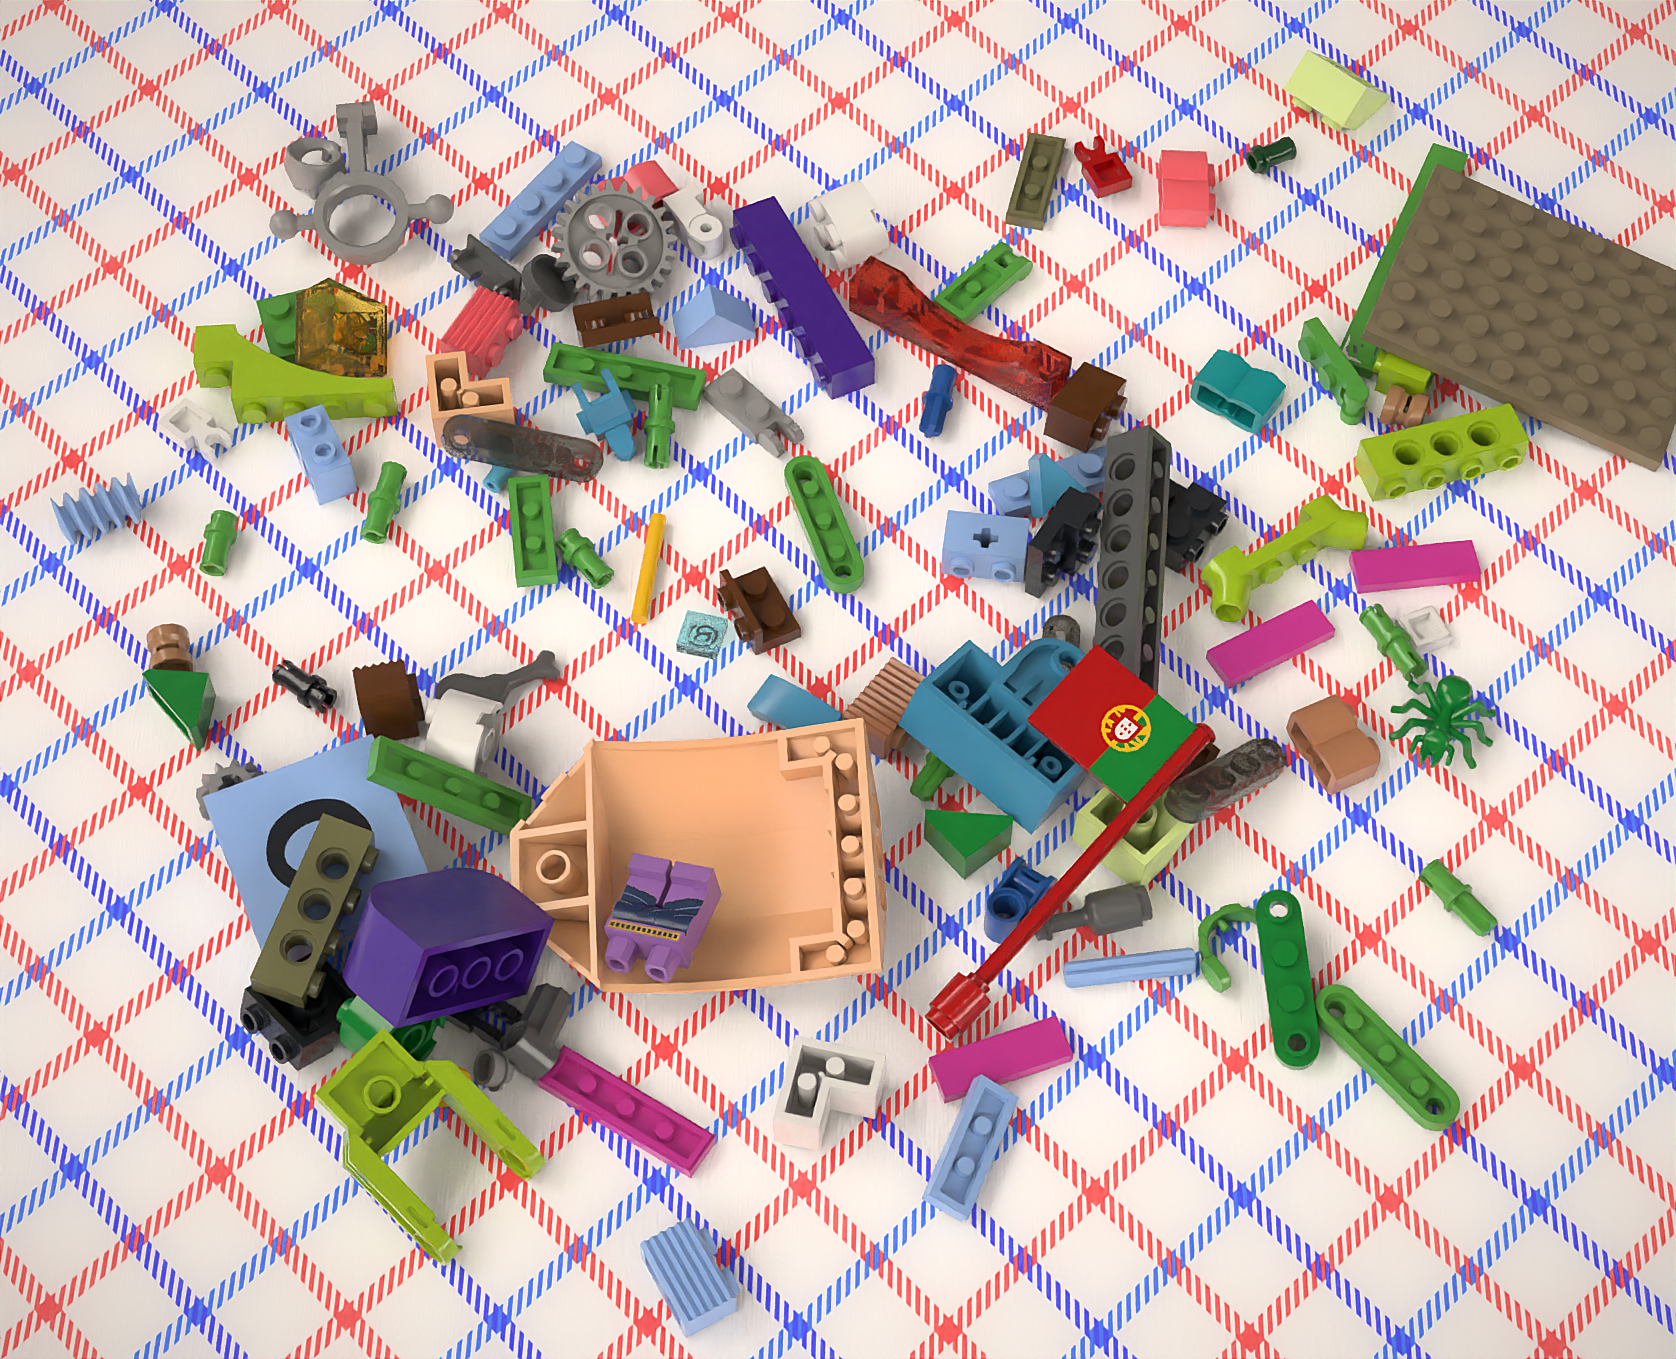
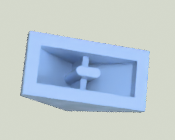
M710 284L672 315L679 350L756 339L749 303Z

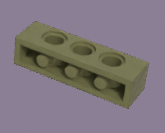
M325 813L322 814L250 976L253 990L303 1009L309 997L315 999L318 997L326 978V972L321 971L327 955L334 957L337 954L344 936V931L339 929L345 914L351 916L354 914L362 894V890L357 888L363 873L368 875L372 873L380 850L374 848L375 837L373 831ZM332 864H342L348 869V872L339 879H331L324 875V870ZM316 904L325 905L330 909L328 916L321 920H312L305 913L311 906ZM297 945H305L312 950L311 956L302 962L290 960L287 954L290 949Z

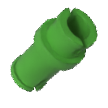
M226 510L213 511L210 517L211 521L205 526L203 533L206 543L199 569L210 576L218 577L226 573L230 547L235 544L238 535L235 529L238 518L234 513Z
M570 528L559 536L560 540L556 541V546L564 553L563 559L568 565L576 566L594 589H600L612 580L610 577L614 576V570L594 551V543L588 537H582L576 528Z

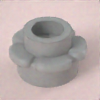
M498 1048L481 1050L473 1066V1075L476 1083L480 1086H487L491 1092L502 1090L504 1084H508L512 1080L515 1072V1065L498 1051Z

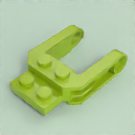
M384 1027L313 1095L345 1129L343 1132L342 1166L428 1255L443 1266H446L463 1249V1246L456 1245L453 1239L434 1220L436 1217L435 1213L399 1178L381 1157L391 1153L439 1106L440 1100H443L501 1161L521 1179L529 1181L546 1164L539 1150L452 1060L416 1061Z

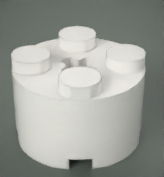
M861 181L848 182L808 201V207L817 223L819 222L818 225L813 227L815 235L822 247L830 245L832 249L830 256L839 273L889 249V237L883 220L878 222L874 212L878 208Z
M454 689L447 690L441 700L432 698L425 715V722L430 724L427 739L422 740L418 751L486 778L488 773L481 772L480 770L484 761H494L503 730L504 716L496 714V711L502 709L503 704Z

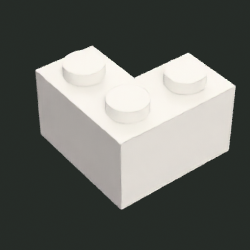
M795 1035L773 1116L774 1141L819 1151L830 1109L875 1119L885 1082L886 1054Z

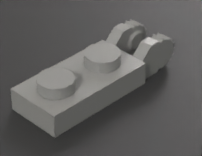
M734 367L703 388L705 400L755 445L759 444L774 458H779L786 453L784 443L774 433L776 430L786 439H789L790 442L795 443V445L804 440V433L797 422L795 423L789 415H786Z

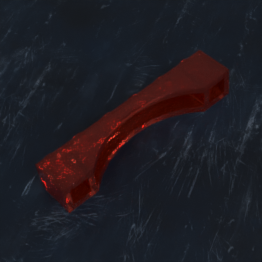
M871 255L849 280L850 312L1048 413L1049 404L1070 379L1071 356L1039 340H1009L989 335L968 326L932 302L903 271Z

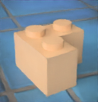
M465 351L425 355L431 418L437 448L483 443L492 434H500L504 440L517 438L509 377L470 382Z

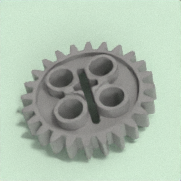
M607 180L602 192L595 183H592L589 187V196L579 189L575 195L577 204L567 199L563 207L568 214L559 212L555 219L562 227H554L551 236L561 241L553 243L551 252L560 253L562 256L556 260L554 265L555 267H567L562 280L568 281L574 278L577 283L574 286L573 292L577 293L581 289L586 288L588 290L587 301L589 302L596 294L601 295V300L639 293V291L648 292L651 297L654 293L652 284L661 288L665 282L661 274L669 275L673 270V266L667 261L674 260L677 252L668 247L674 245L678 238L675 235L666 234V232L672 228L674 222L661 220L666 211L665 207H660L656 210L651 207L655 200L654 195L648 197L645 201L640 198L642 193V187L640 186L631 194L628 193L627 182L623 181L617 191L614 190L611 181ZM621 212L622 220L616 242L619 249L614 256L613 276H608L606 271L612 250V242L609 240L615 230V213ZM589 216H602L606 220L607 227H594L590 223ZM631 222L640 224L644 228L645 235H633L628 230L627 224ZM583 253H596L600 257L602 264L598 266L588 264L583 257ZM625 259L635 261L639 266V272H627L623 268L621 261Z

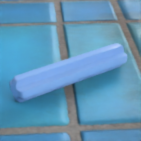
M1190 947L1077 960L1064 964L1063 976L1068 988H1079L1193 974L1196 971L1197 960L1194 950Z

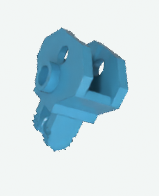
M608 368L600 372L609 393L589 402L579 382L571 385L582 411L576 413V416L586 436L594 433L598 442L606 439L617 460L621 462L630 461L637 451L635 448L636 444H634L635 441L629 430V427L634 425L631 414L637 412V409L627 389L620 392Z

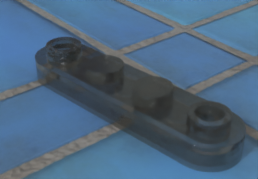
M460 414L451 417L445 423L441 434L443 448L453 457L539 475L548 474L549 477L579 483H586L595 479L604 462L600 447L590 440ZM456 435H464L468 439V443L459 444L454 437ZM582 459L587 463L588 467L584 469L579 468L574 461Z
M1268 738L1252 739L1174 781L1164 797V807L1171 816L1181 822L1189 824L1199 823L1276 780L1287 763L1286 754L1274 740Z

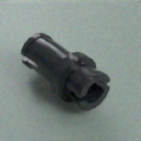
M288 659L282 661V664L288 669L284 668L281 664L276 666L272 674V681L297 696L298 703L306 708L314 707L321 714L326 713L327 708L331 709L337 699V691L328 687L325 679L317 674L309 675Z

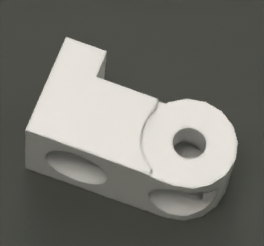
M693 183L663 198V207L666 208L664 221L674 222L671 230L690 253L700 260L717 258L723 251V225L718 218L707 214V211L704 209V192L699 186Z

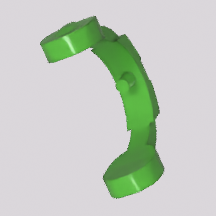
M1239 903L1221 906L1218 911L1211 915L1208 914L1198 927V947L1202 959L1200 968L1207 982L1219 993L1231 987V978L1218 958L1211 953L1208 946V938L1218 927L1224 933H1227L1231 929L1227 924L1228 922L1241 921L1248 923L1249 921L1256 925V910L1242 907Z

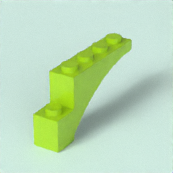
M236 324L200 325L195 327L193 365L200 388L232 386L231 401L238 424L285 421V417L323 404L330 420L398 416V401L393 378H356L310 370L262 350L240 335Z

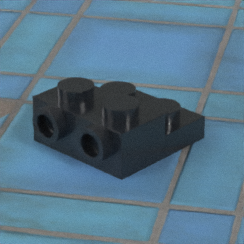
M1170 479L1166 567L1180 574L1189 562L1195 564L1205 550L1206 541L1211 535L1217 537L1227 524L1229 516L1225 512L1228 501L1195 482H1192L1188 488H1185Z
M1071 486L1067 489L1028 546L1025 581L1026 593L1039 599L1048 586L1053 588L1057 584L1062 572L1074 577L1082 564L1089 565L1098 549V543L1094 542L1101 525V519L1097 518V515L1102 508V504L1096 496L1091 493L1081 492Z
M312 952L298 959L295 962H302L307 960L311 956ZM326 960L321 971L326 972L322 989L316 999L309 997L304 1009L252 989V985L244 989L240 1008V1020L243 1027L253 1035L260 1032L269 1042V1050L273 1058L279 1064L289 1062L297 1071L333 1052L336 1039L340 1038L341 1023L337 1020L338 1010L346 1000L357 996L347 986L344 978Z

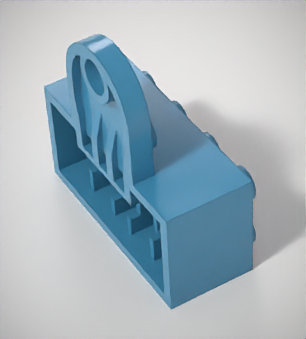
M1040 638L1029 642L1002 666L969 639L919 683L898 725L1005 814L1013 816V820L1032 835L1078 790L1088 773L1027 723V718L1069 674L1070 671L1065 669L1060 662H1066L1075 667L1086 654L1075 645L1064 640Z

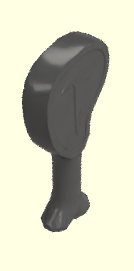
M542 650L535 661L507 674L493 673L485 677L464 673L448 675L440 680L436 686L435 697L441 700L447 690L454 689L501 702L504 705L511 690L538 678L557 681L560 671L553 665L556 658L555 654L549 650Z

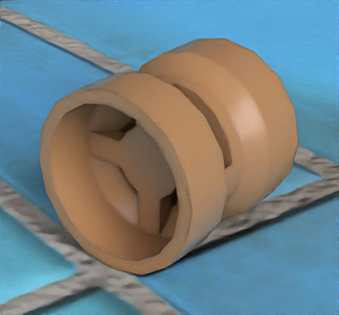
M1392 384L1386 396L1379 422L1390 426L1395 423L1400 424L1405 429L1422 425L1431 396L1422 393L1412 395L1406 393L1403 387Z
M168 623L155 626L149 630L146 635L148 651L152 654L150 669L193 672L192 655L187 651L190 647V639L186 627L180 624Z

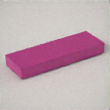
M1472 540L1353 551L1349 557L1357 594L1479 582L1482 574Z
M1311 599L1207 650L1206 660L1226 687L1230 689L1333 638L1336 629Z
M1055 1015L928 1057V1065L943 1102L946 1104L966 1097L973 1078L981 1074L998 1085H1002L1071 1062L1073 1060V1052Z

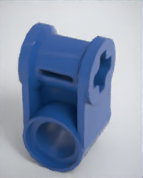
M1018 856L1011 863L1002 880L987 899L983 923L986 936L991 941L1001 944L1055 885L1058 878L1052 875L1045 877L1028 867L1026 860ZM998 914H1008L1012 918L1004 919L999 917Z

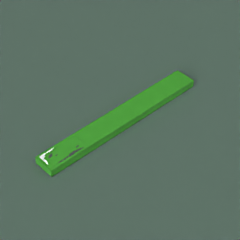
M1436 143L1432 144L1340 346L1342 352L1361 377L1371 379L1377 357L1381 350L1383 351V349L1360 340L1430 175L1436 164L1462 174L1469 156L1467 153Z

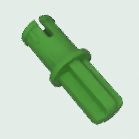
M931 751L926 755L925 760L927 763L910 787V793L923 802L931 799L945 778L953 777L956 773Z
M1440 859L1433 860L1421 871L1418 879L1444 903L1443 908L1446 912L1453 910L1476 935L1481 937L1486 936L1495 928L1498 923L1497 919L1471 894L1473 888L1469 884L1464 885L1457 879Z

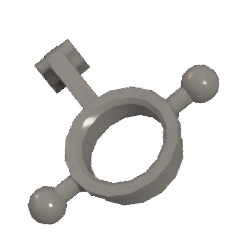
M374 101L336 104L338 132L340 138H347L350 173L338 176L324 186L315 200L313 214L296 216L292 211L282 209L276 211L271 216L269 228L272 234L281 240L294 238L298 231L315 230L317 231L318 238L337 258L350 264L371 265L382 262L397 252L405 239L408 225L412 220L427 218L434 224L441 225L447 223L453 216L454 205L443 194L432 195L425 203L408 204L404 192L392 179L377 172H368L366 154L369 153L367 135L378 134ZM363 194L376 195L386 200L395 209V224L388 235L378 242L365 246L350 245L339 240L330 230L332 213L347 198Z

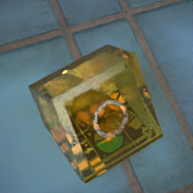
M329 277L297 293L295 364L310 370L338 376H386L387 305Z

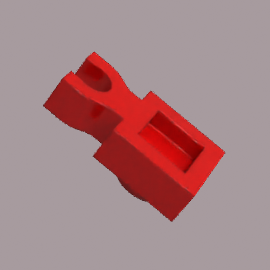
M1101 135L1094 137L1093 150L1085 148L1082 141L1075 143L1074 155L1082 163L1081 174L1097 199L1132 187L1133 177L1117 152L1110 154L1105 152V141Z

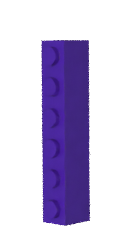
M775 195L732 210L733 227L729 229L731 241L736 250L742 249L745 254V261L750 274L753 277L758 276L766 301L769 304L774 303L778 309V318L782 328L786 332L791 331L794 336L795 347L800 358H807L816 385L819 388L824 386L831 400L875 384V359Z

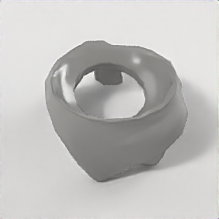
M304 137L295 140L286 148V156L283 162L285 171L292 185L296 189L306 191L312 200L317 199L319 188L324 182L331 179L339 171L343 174L348 173L343 154L341 153V146L334 141L316 137ZM322 151L321 160L327 162L331 159V162L325 165L307 164L302 162V158L309 152Z

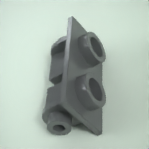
M471 233L468 234L466 248L461 251L455 249L449 255L448 260L451 262V268L469 281L475 279V286L477 288L479 286H482L484 289L488 288L491 292L496 291L498 294H503L505 297L509 296L512 300L516 299L520 303L522 274Z

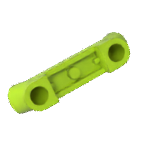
M1322 495L1301 507L1297 527L1249 555L1245 556L1236 545L1220 553L1204 567L1200 575L1201 580L1212 591L1211 613L1221 621L1237 622L1244 619L1248 612L1252 590L1264 583H1274L1283 575L1284 571L1297 564L1304 565L1308 563L1322 549L1331 547L1349 551H1360L1364 548L1369 518L1363 512L1344 510L1329 495Z

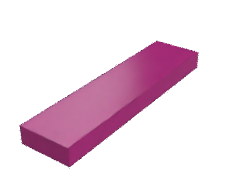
M563 1044L554 1066L543 1077L537 1079L538 1087L691 1179L715 1145L716 1135Z

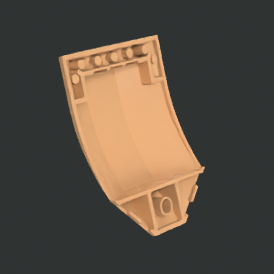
M863 717L759 734L699 740L629 742L595 741L592 737L583 748L584 754L567 774L562 772L540 797L543 801L527 820L523 821L521 819L510 831L511 885L555 919L546 945L602 992H720L784 986L883 972L887 897L881 816L866 725ZM633 853L671 860L673 867L675 862L678 861L714 868L722 893L696 950L692 953L693 960L689 969L678 967L668 983L654 980L646 974L644 968L646 960L636 958L631 971L627 974L611 971L605 960L609 940L604 926L608 917H611L613 908L621 898L629 879L628 865Z

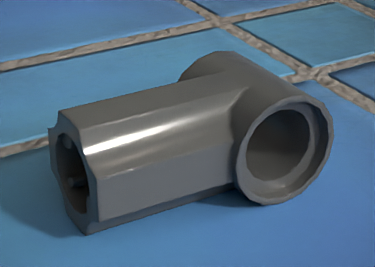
M548 983L536 986L521 1019L506 1030L498 1044V1051L532 1080L543 1077L556 1063L560 1052L559 1048L554 1044L573 1007L570 1002L572 996L566 990Z

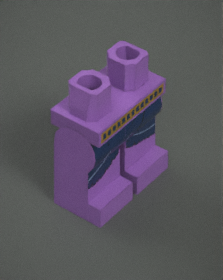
M633 853L628 865L629 879L621 898L613 908L611 917H608L604 926L609 940L605 960L611 971L624 974L631 971L636 958L646 960L644 965L646 974L654 980L668 983L678 967L689 969L693 960L692 953L696 950L722 893L714 868L678 861L675 862L673 867L671 860Z

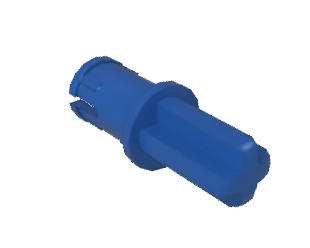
M939 364L934 367L929 389L922 397L924 408L919 423V431L924 433L926 438L931 439L932 436L939 437L942 434L947 412L953 408L951 396L958 373L950 365Z

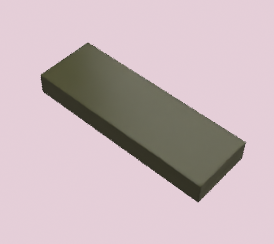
M1029 132L1006 212L1005 224L1043 230L1063 158L1066 139Z

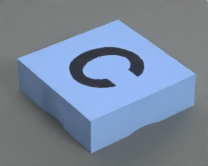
M372 734L202 797L261 951L323 813L373 831L375 837L374 848L380 850L372 873L370 875L363 873L357 886L358 889L362 890V894L352 916L345 914L339 929L344 931L343 939L356 934L370 891L375 885L385 881L429 873L396 792L366 780L371 743L375 740ZM332 864L324 870V875L331 879H339L348 872V869L342 864ZM316 904L311 906L305 915L312 920H321L328 916L330 909L325 905ZM297 945L290 949L287 957L292 961H297L310 954L312 950L305 945Z

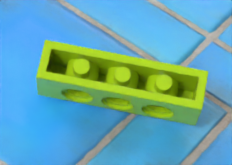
M1507 403L1360 440L1354 465L1372 502L1386 498L1396 499L1406 493L1422 489H1436L1445 483L1461 479L1472 480L1481 474L1497 470H1511L1522 464L1530 439L1512 405Z

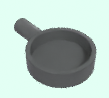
M539 254L523 267L522 282L528 295L518 305L521 314L529 316L538 306L551 312H561L576 300L578 292H573L576 280L574 278L568 281L562 280L567 267H555L554 264L557 258L548 254Z

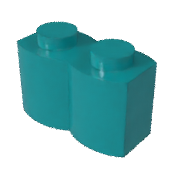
M1217 349L1193 379L1189 397L1205 410L1214 414L1224 415L1232 424L1240 429L1253 434H1259L1282 404L1286 385L1274 373L1252 368L1240 355Z

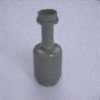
M1133 883L1090 892L1085 896L1082 908L1054 914L1035 934L1038 941H1051L1053 933L1082 926L1090 927L1095 936H1103L1142 927L1144 921L1152 920L1153 917L1147 889L1144 885L1135 887Z

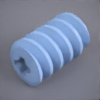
M127 472L125 486L116 477H112L110 491H107L100 482L95 483L94 496H91L84 487L79 488V497L76 502L68 492L63 493L62 506L60 507L50 497L61 532L71 545L77 544V531H81L88 540L93 539V526L95 525L104 535L108 534L109 521L111 520L120 530L124 529L126 515L136 525L141 523V511L143 508L130 472Z

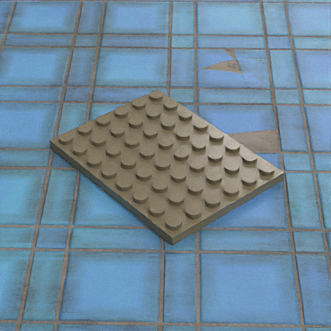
M1436 164L1360 340L1502 404L1510 403L1513 409L1656 472L1662 464L1676 424V270L1442 165Z

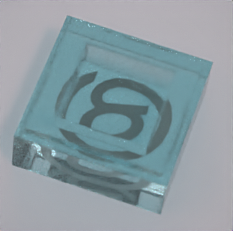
M687 610L676 642V652L717 660L728 628V618Z

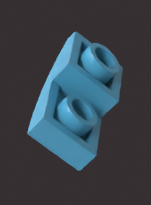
M773 674L769 675L746 706L753 716L784 730L842 721L843 715L818 697Z

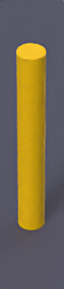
M653 513L650 517L631 614V620L637 624H645L648 620L667 521L666 516L661 513Z

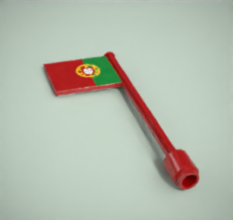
M1098 644L1093 646L1027 718V723L1126 804V806L975 973L970 972L967 976L958 972L928 1004L931 1009L924 1015L926 1020L949 1040H952L957 1033L962 1035L989 1006L991 1001L986 995L990 991L988 986L1209 742L1214 743L1216 740V735L1210 726L1205 723L1194 724Z

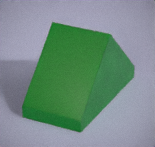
M148 669L143 672L142 676L150 697L197 751L204 748L216 699V693L209 673Z
M925 809L924 839L964 880L1011 845L1013 816Z

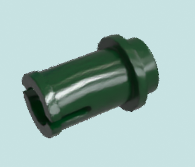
M1287 136L1265 146L1258 144L1253 146L1250 152L1246 154L1248 168L1253 173L1263 175L1269 172L1270 167L1295 159L1297 155L1295 143Z

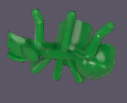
M1448 675L1443 677L1438 682L1435 693L1431 684L1427 681L1420 685L1414 681L1408 682L1407 687L1417 695L1426 694L1430 708L1415 698L1409 699L1402 706L1393 705L1390 709L1391 713L1406 714L1414 708L1424 714L1426 719L1409 718L1399 730L1389 734V740L1394 741L1406 736L1413 727H1423L1426 733L1424 735H1416L1409 748V753L1413 754L1418 743L1422 742L1419 750L1421 765L1431 756L1430 768H1434L1442 760L1444 752L1447 751L1448 755L1445 765L1450 766L1455 749L1449 742L1456 739L1463 746V757L1469 768H1476L1477 763L1472 756L1471 739L1459 732V729H1474L1477 739L1486 746L1492 747L1493 740L1486 736L1483 723L1475 720H1463V718L1475 711L1478 712L1480 717H1495L1496 711L1494 709H1486L1483 701L1480 700L1469 704L1473 695L1472 686L1461 676Z

